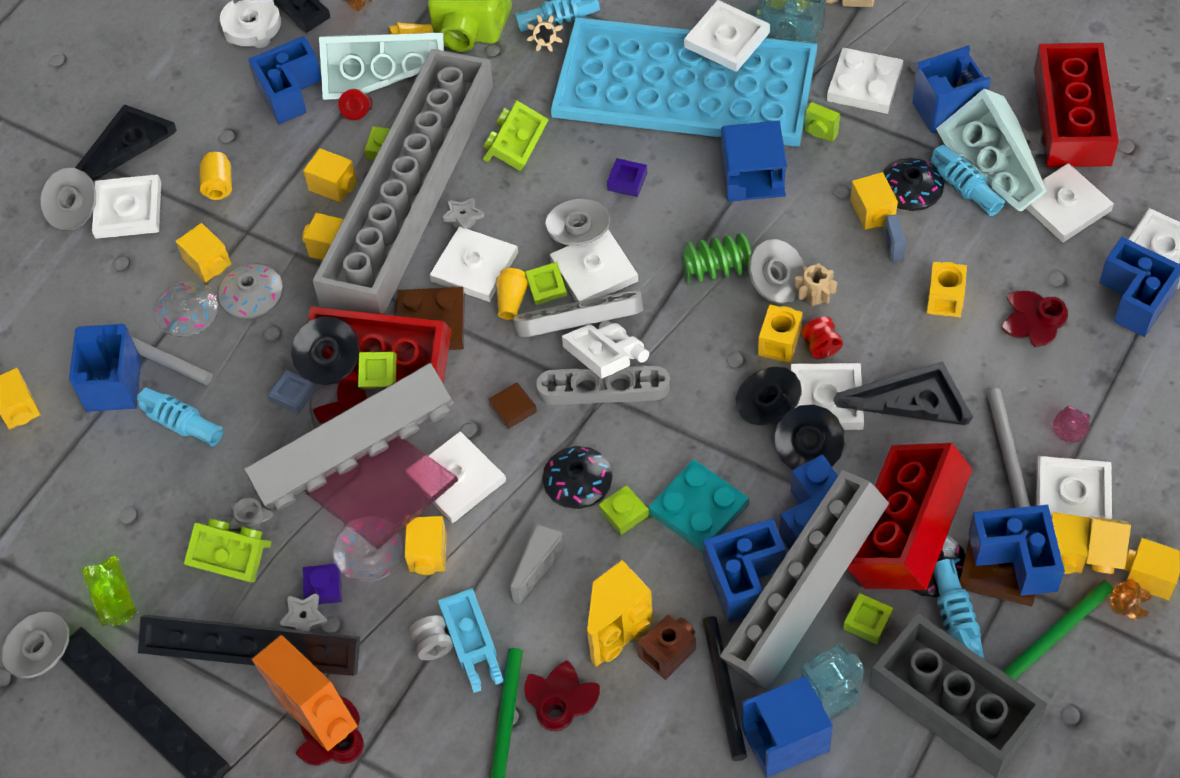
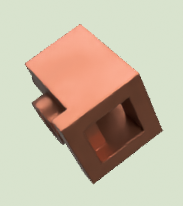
M668 614L645 637L642 636L637 641L638 657L666 680L696 650V637L694 636L695 630L693 626L682 617L675 620ZM668 637L673 639L671 642H666L665 640Z

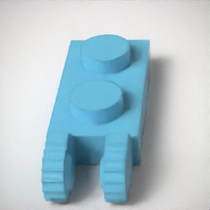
M473 588L438 600L461 668H465L473 693L481 691V680L473 666L476 663L487 660L491 679L496 685L503 683L504 680L496 660V649Z

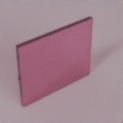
M400 436L387 442L389 448L373 457H370L368 453L356 460L358 465L352 470L341 475L337 471L326 477L327 483L312 492H308L307 489L304 490L308 496L377 549L381 548L459 481L456 475L405 439H401Z

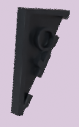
M124 104L75 168L85 172L94 181L175 134L177 131L175 123Z
M943 361L838 392L833 399L836 407L958 425H967L973 419L968 406Z

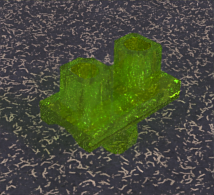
M116 554L98 565L86 566L81 569L102 627L108 624L117 626L133 618L132 614L137 613V609Z

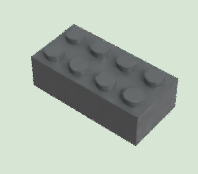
M918 613L872 667L869 687L995 778L1000 775L1040 723L1047 705L1041 698Z

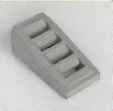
M538 524L534 527L510 583L513 603L520 605L561 554L564 549L562 532Z

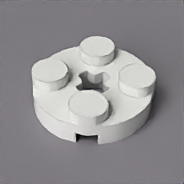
M232 0L221 11L220 23L227 42L239 46L264 48L270 44V39L279 31L281 17L273 0H242L235 4ZM252 18H256V20L253 22H245L250 21Z

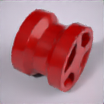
M830 317L813 319L801 330V335L805 342L810 343L809 351L815 359L830 357L836 354L843 346L841 336L834 332L835 324Z

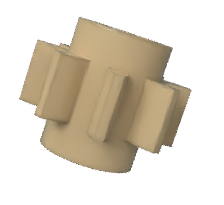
M538 14L536 26L529 23L527 25L529 29L533 30V35H530L527 41L535 40L538 43L536 51H539L543 45L547 46L548 50L552 52L553 46L551 43L554 40L560 43L563 41L561 37L556 35L557 31L563 28V25L555 26L552 23L554 15H551L548 21H543L542 16ZM541 25H545L546 29H553V32L550 34V40L545 41L544 37L538 38L537 33L540 32Z
M820 263L809 267L803 266L802 276L795 277V288L799 289L798 299H804L811 306L823 302L828 304L830 293L833 294L837 291V281L833 280L834 271L827 270Z

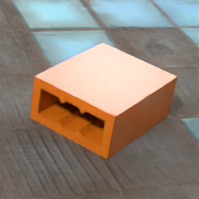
M282 635L252 658L253 663L279 704L327 751L345 739L349 733L358 727L332 682Z

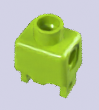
M428 0L427 2L433 32L443 33L444 45L457 52L471 50L475 42L496 43L512 11V0Z

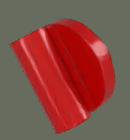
M349 89L340 96L338 106L345 118L359 120L366 116L369 110H372L373 101L363 91Z

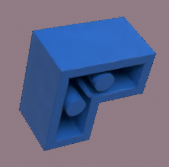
M305 36L248 59L255 84L278 124L307 113L301 89L322 81L317 56Z
M1122 236L1106 258L1099 281L1100 284L1123 295L1114 322L1145 337L1177 290L1180 281V264Z
M823 455L792 470L790 492L799 505L780 514L779 528L780 537L789 550L838 477Z
M1048 504L973 512L968 535L975 566L1013 562L1020 596L1058 592L1065 570Z
M773 519L703 540V561L728 623L747 616L763 591L758 578L775 573L786 556V548Z

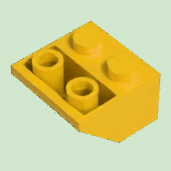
M623 560L593 581L587 634L591 663L597 667L604 661L610 662L621 653L623 647L631 640H639L642 636L644 637L650 631L653 624L651 590Z

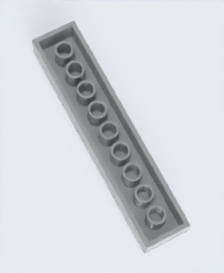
M431 49L313 279L319 306L338 310L385 314L493 89L490 60Z

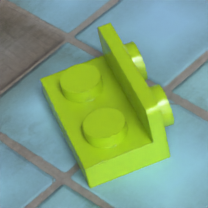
M516 100L510 110L504 108L495 124L500 126L497 133L492 130L486 139L483 147L487 149V152L482 160L488 163L494 155L521 171L549 119Z
M209 518L208 524L194 523L184 565L247 582H255L264 547L270 548L272 543L270 540L261 538L262 531L247 527H241L240 532L229 530L230 523Z

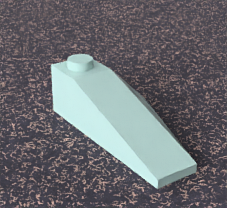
M443 33L320 36L323 100L339 99L349 89H359L366 94L419 74L431 49L444 51Z
M983 89L936 128L944 144L972 164L973 168H976L985 176L987 183L992 189L1018 211H1023L1047 192L1019 121L1004 96Z

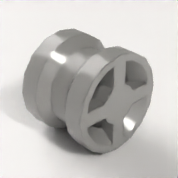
M438 615L427 616L411 625L409 632L412 640L418 643L416 652L419 659L434 660L448 654L452 650L453 643L451 637L445 634L447 626L443 617Z

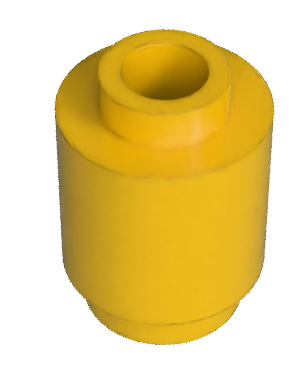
M221 152L205 154L199 164L200 192L203 196L212 200H220L232 192L231 163L227 156Z

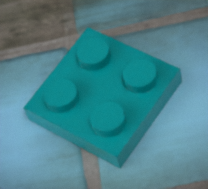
M693 459L652 502L648 509L652 517L703 553V540L723 534L747 508L749 497Z

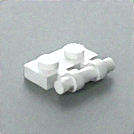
M609 320L602 321L599 329L588 324L562 336L563 347L601 379L630 366V359L645 362L649 357V352L644 348V344L639 339L633 336L629 337L621 325L611 323Z

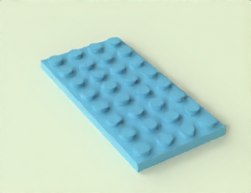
M576 17L552 103L551 115L552 118L721 137V127L727 125L780 121L784 145L800 147L818 44L765 38L740 69L735 72L685 48L684 38L691 30Z

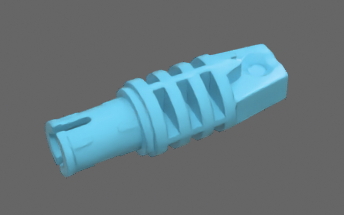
M551 0L549 2L544 1L543 4H540L541 7L515 13L520 32L530 30L527 27L528 23L536 26L538 14L542 16L543 21H548L549 17L554 15L552 23L554 25H563V23L575 21L576 17L585 18L586 15L599 11L600 7L598 0Z
M944 144L934 149L931 163L937 168L942 178L954 187L958 193H961L963 198L975 201L989 216L996 215L1003 208L1005 200L989 188L985 176L976 168H973L972 164L967 162L963 156H959Z
M146 387L137 395L139 408L146 412V416L156 423L169 428L181 436L191 435L211 447L217 445L221 440L223 428L201 417L198 409L171 395L161 394Z
M953 559L938 561L933 575L940 594L937 598V605L941 609L940 615L944 619V628L948 629L946 633L984 658L980 639V626L975 622L977 617L972 612L974 607L969 602L971 600L970 595L965 589H962L959 582L955 562Z

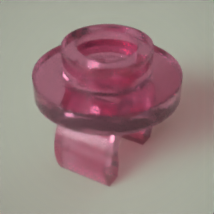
M1067 406L1058 412L1054 418V431L1064 441L1079 442L1089 432L1090 415Z

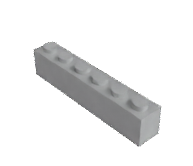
M429 363L245 468V471L264 506L270 509L276 506L277 510H281L296 501L295 495L307 489L308 492H312L327 483L325 478L338 471L341 475L352 470L358 465L356 460L369 453L370 457L382 453L389 448L387 442L400 436L401 439H405L420 430L418 425L429 418L432 422L443 418L450 413L449 407L454 405V402L436 370Z
M842 470L720 655L741 676L766 690L770 688L889 505V502L870 481Z

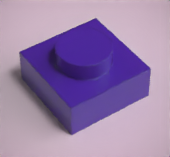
M616 158L607 180V190L638 197L647 175V165Z
M339 563L303 567V600L313 594H318V605L342 602L341 568Z

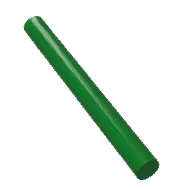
M1106 580L1100 582L1003 669L1002 672L1016 680L1114 591L1111 583Z
M510 648L507 653L490 778L506 777L523 653L518 648Z

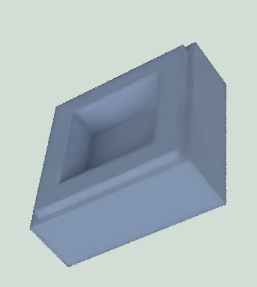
M898 214L886 216L883 239L889 258L892 262L903 261L906 239Z
M286 370L270 391L268 397L270 402L299 414L317 388L315 384L304 377Z

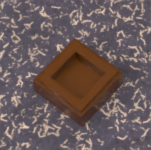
M518 382L489 398L490 407L507 429L537 412L536 405Z

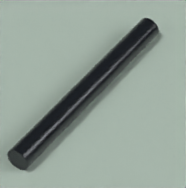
M710 616L703 619V626L732 760L741 761L747 758L728 666L720 657L724 648L717 617Z

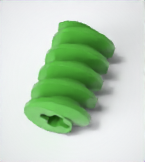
M739 233L734 242L730 235H726L723 238L722 245L717 237L711 238L709 247L704 240H699L696 249L691 242H686L682 253V265L687 285L690 284L692 274L696 275L699 282H703L705 272L709 273L712 280H716L717 271L720 269L725 278H729L730 268L732 267L735 268L738 276L742 275L743 266L747 265L749 268V257L752 254V249L746 236L743 233Z

